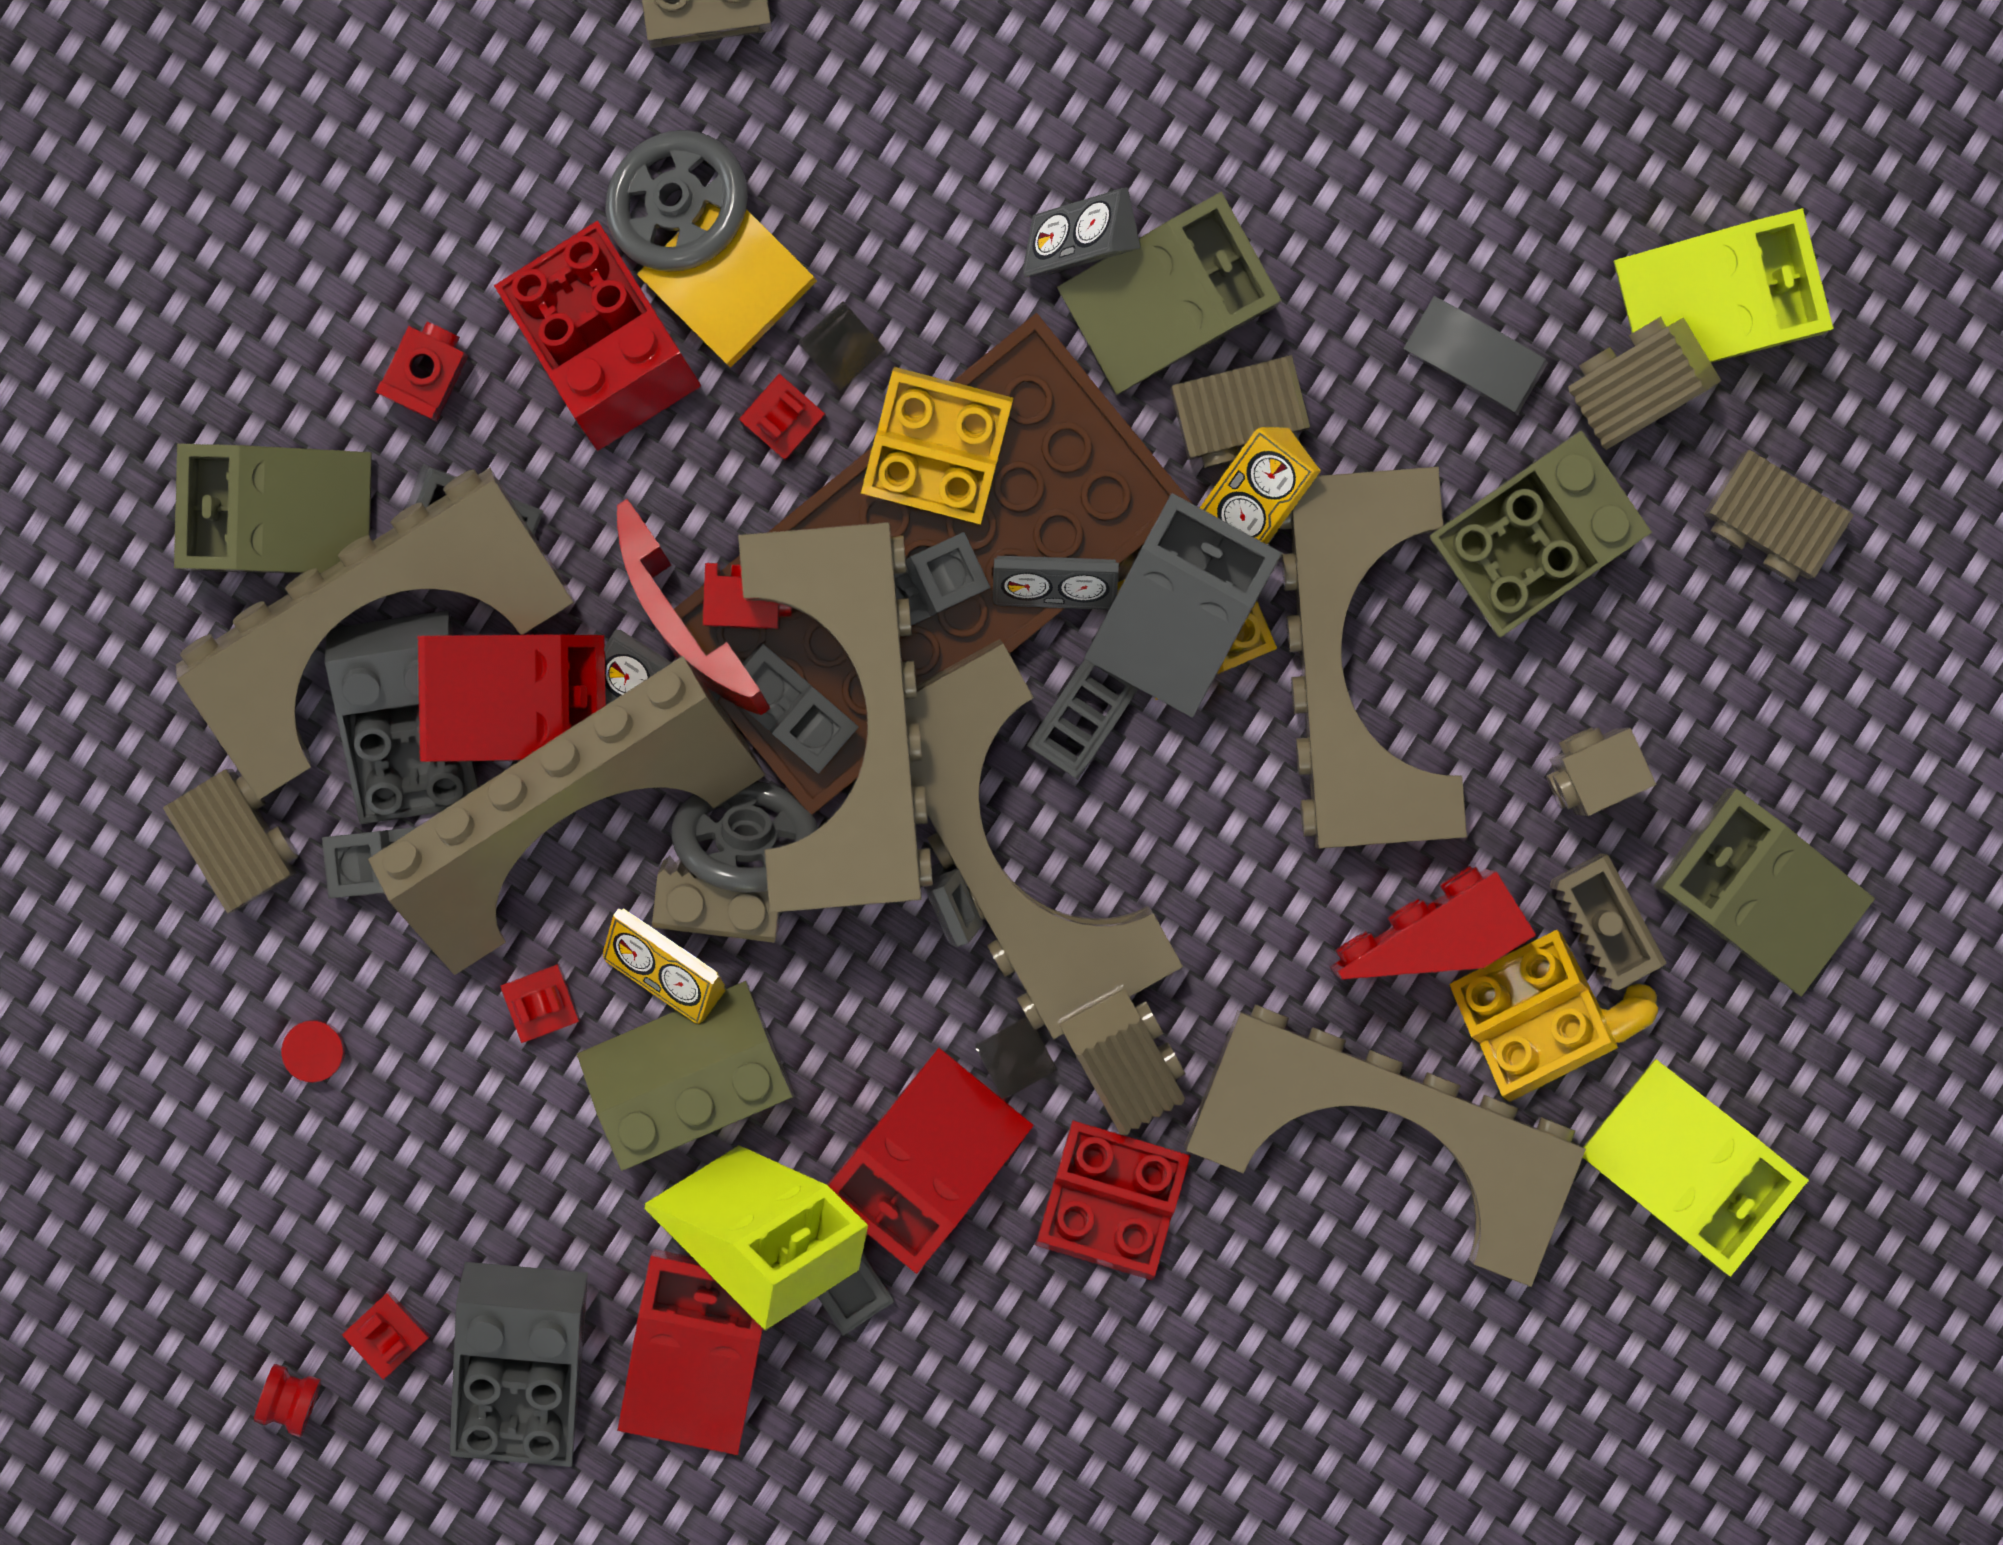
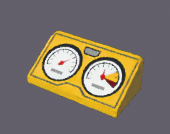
M1260 427L1254 431L1200 508L1259 541L1268 544L1321 471L1289 428Z
M624 908L622 910L618 909L613 915L603 949V958L606 963L694 1023H702L726 991L725 984L718 972Z

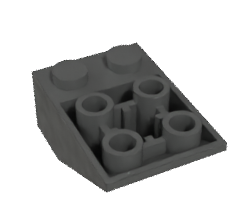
M1171 493L1084 659L1193 718L1282 553Z
M449 610L336 627L331 629L326 635L325 666L359 824L441 812L479 788L475 761L420 762L418 636L454 635Z
M465 1262L456 1300L449 1456L572 1467L585 1330L588 1272Z

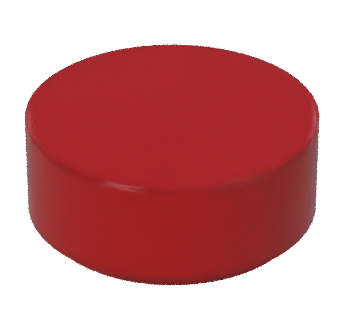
M308 1020L294 1026L286 1034L281 1048L282 1060L286 1069L295 1078L305 1082L323 1081L334 1075L341 1067L345 1057L344 1040L339 1031L331 1024L321 1020Z

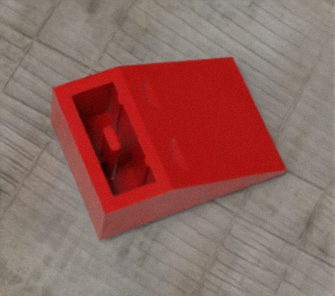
M598 220L494 285L573 417L597 452L702 386Z
M604 635L418 636L420 762L522 760L606 706Z
M1468 866L1440 884L1445 894L1428 905H1426L1424 900L1415 899L1388 916L1387 918L1393 927L1374 938L1371 933L1368 934L1365 931L1335 950L1340 960L1329 967L1334 975L1341 979L1481 969L1536 936L1497 871L1484 869L1479 872L1477 867L1472 868Z
M939 1047L826 1185L868 1225L867 1234L917 1274L960 1222L1034 1124Z
M654 1249L650 1256L617 1431L738 1455L764 1329L691 1256Z

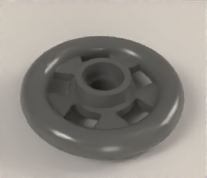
M675 130L650 137L634 147L623 158L611 177L605 202V213L610 233L624 254L647 268L675 272L700 266L723 251L737 234L747 208L746 178L738 159L731 150L722 142L709 135L697 131ZM672 156L676 166L675 170L664 172L653 180L649 167L664 158ZM703 161L710 164L718 174L706 187L691 173ZM682 190L681 200L676 205L666 206L667 198L673 192ZM646 194L645 207L648 215L631 219V196ZM710 203L720 208V212L713 225L706 231L694 225V223L702 216L706 204ZM661 227L669 231H679L676 246L664 247L653 244L657 228Z
M756 781L714 809L707 801L693 794L678 809L672 824L671 834L674 850L678 858L696 877L721 889L755 893L768 891L765 850L775 848L777 837L794 839L797 842L818 830V825L813 814L804 809L793 794L778 786ZM757 806L772 810L779 815L771 821L769 815ZM724 807L728 811L718 823L707 816L711 811ZM712 838L715 840V845L720 852L708 855L698 842ZM761 860L763 863L762 867L754 868L737 867L736 861L754 862Z

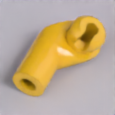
M1633 984L1627 988L1622 1001L1609 1010L1601 1008L1616 1043L1624 1042L1650 1026L1656 1019L1658 1014V1007L1656 1005L1657 994L1650 986Z

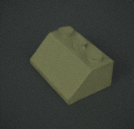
M747 981L727 988L706 1019L700 1024L694 1023L676 1010L577 1053L597 1116L621 1171L788 1100L795 1093Z

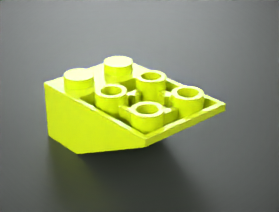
M1803 208L1614 260L1631 332L1634 333L1659 317L1662 318L1667 327L1684 317L1711 363L1822 335L1833 329Z
M1654 1059L1584 1145L1586 1150L1583 1158L1730 1277L1809 1181L1763 1142L1657 1059Z
M740 1145L645 1203L644 1208L764 1330H767L859 1271L868 1225L828 1185Z

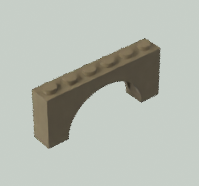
M1439 467L1317 476L1280 526V530L1291 529L1292 553L1282 554V575L1284 590H1295L1297 615L1286 616L1289 652H1300L1302 676L1291 677L1294 714L1305 713L1306 738H1296L1297 768L1299 775H1309L1311 799L1300 801L1303 837L1314 836L1315 848L1318 849L1467 837L1462 775H1440L1419 770L1404 763L1383 748L1369 733L1354 709L1347 691L1342 667L1341 643L1346 613L1352 596L1366 572L1378 558L1399 542L1422 533L1437 531L1443 526Z
M488 468L479 475L474 469L462 473L444 487L443 490L446 493L444 497L426 508L422 502L406 508L392 519L393 529L373 541L369 535L355 540L338 554L341 561L321 574L316 568L304 572L286 586L285 589L288 594L268 607L264 601L248 607L234 618L233 624L235 628L216 640L211 634L205 635L191 643L180 653L183 660L176 664L177 681L258 800L311 768L309 750L301 738L295 719V703L299 682L304 668L318 644L331 629L355 610L374 600L398 592L416 589L449 590L466 594L492 606L514 625L520 635H523L574 603L568 586L491 468Z
M889 522L738 535L743 598L746 601H768L790 606L812 617L829 630L845 649L857 671L867 708L868 733L864 760L853 789L843 805L830 820L809 836L792 844L765 850L770 913L921 900V887L933 886L930 848L918 849L916 824H926L928 820L925 786L912 787L910 762L922 761L919 723L907 724L905 699L917 698L914 661L902 662L900 637L912 636L909 598L897 599L895 574L907 573L904 536L891 537Z
M998 639L916 685L917 698L905 699L907 724L919 723L922 761L910 762L912 787L925 786L927 814L937 830V833L929 836L927 839L944 870L955 864L959 868L981 920L986 918L997 938L995 941L987 944L1004 977L1016 972L1027 993L1019 996L1017 1000L1033 1029L1036 1030L1046 1025L1052 1038L1055 1039L1064 1034L1060 1024L1123 989L1126 990L1130 997L1182 968L1183 965L1149 906L1136 912L1111 918H1085L1062 913L1044 905L1023 891L1007 875L994 857L985 836L980 815L979 786L983 763L991 742L1000 727L1018 708L1034 698L1004 643Z
M682 656L370 857L368 861L388 901L453 975H456L506 943L496 920V905L503 882L525 850L538 837L565 817L606 797L644 788H673L687 791L701 797L714 809L764 777L765 773L741 732L684 656Z
M1255 1004L1251 1015L1237 1010L1184 1144L1187 1152L1244 1174L1249 1161L1262 1143L1280 1127L1304 1114L1331 1107L1360 1106L1385 1110L1400 1115L1432 1133L1449 1150L1464 1173L1471 1191L1475 1212V1233L1468 1259L1476 1266L1532 1287L1586 1150L1579 1144L1572 1142L1575 1130L1542 1117L1537 1128L1514 1119L1518 1111L1517 1107L1484 1095L1480 1105L1457 1097L1461 1085L1428 1072L1423 1083L1400 1074L1403 1062L1373 1050H1369L1366 1060L1343 1052L1347 1040L1312 1027L1308 1037L1285 1029L1289 1017Z

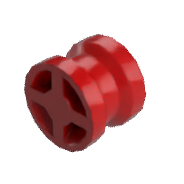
M273 1364L256 1408L254 1422L263 1425L276 1422L285 1425L289 1434L302 1437L313 1411L322 1379L313 1376L300 1379L291 1376L287 1367Z

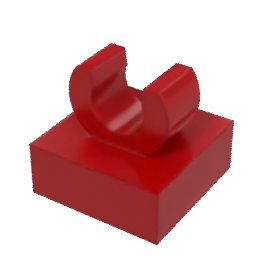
M779 373L744 412L739 421L786 461L826 414Z
M560 964L500 985L521 1043L581 1021Z
M390 1291L342 1334L383 1380L431 1336Z

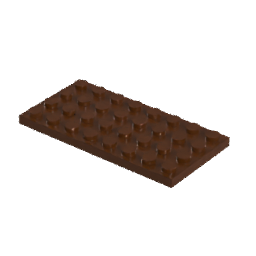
M1037 313L952 381L1013 397L981 525L861 494L872 450L871 447L769 531L781 532L889 522L891 537L904 536L906 559L962 532L965 533L991 588L911 626L912 636L900 637L902 662L914 661L916 685L998 639L1004 643L1010 654L1065 609L995 605L993 602L994 559H997V556L1114 559L1116 563L1120 564L1145 543L1171 493L1192 503ZM740 555L720 571V576H731V565H741ZM702 585L675 607L674 610L706 656L727 642L740 662L743 663L762 642L859 726L818 774L746 710L720 696L718 703L804 809L814 814L858 778L863 764L867 744L868 721L865 696L857 671L847 652L831 632L812 617L792 608L791 617L780 616L779 629L703 626L704 585Z

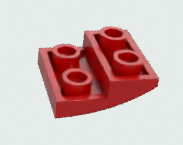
M1073 1120L1035 1246L1153 1280L1170 1221L1176 1209L1190 1155Z

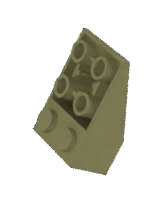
M1222 191L1140 237V249L1103 259L1057 287L1116 395L1276 308L1282 301Z
M1581 430L1524 468L1428 537L1497 637L1501 638L1651 534L1652 531Z
M177 444L174 568L184 571L303 574L308 570L316 568L321 574L341 561L338 554L346 546L363 536H370L372 452L245 445Z
M1737 788L1725 789L1653 886L1800 997L1803 996L1875 900L1873 896L1789 827Z

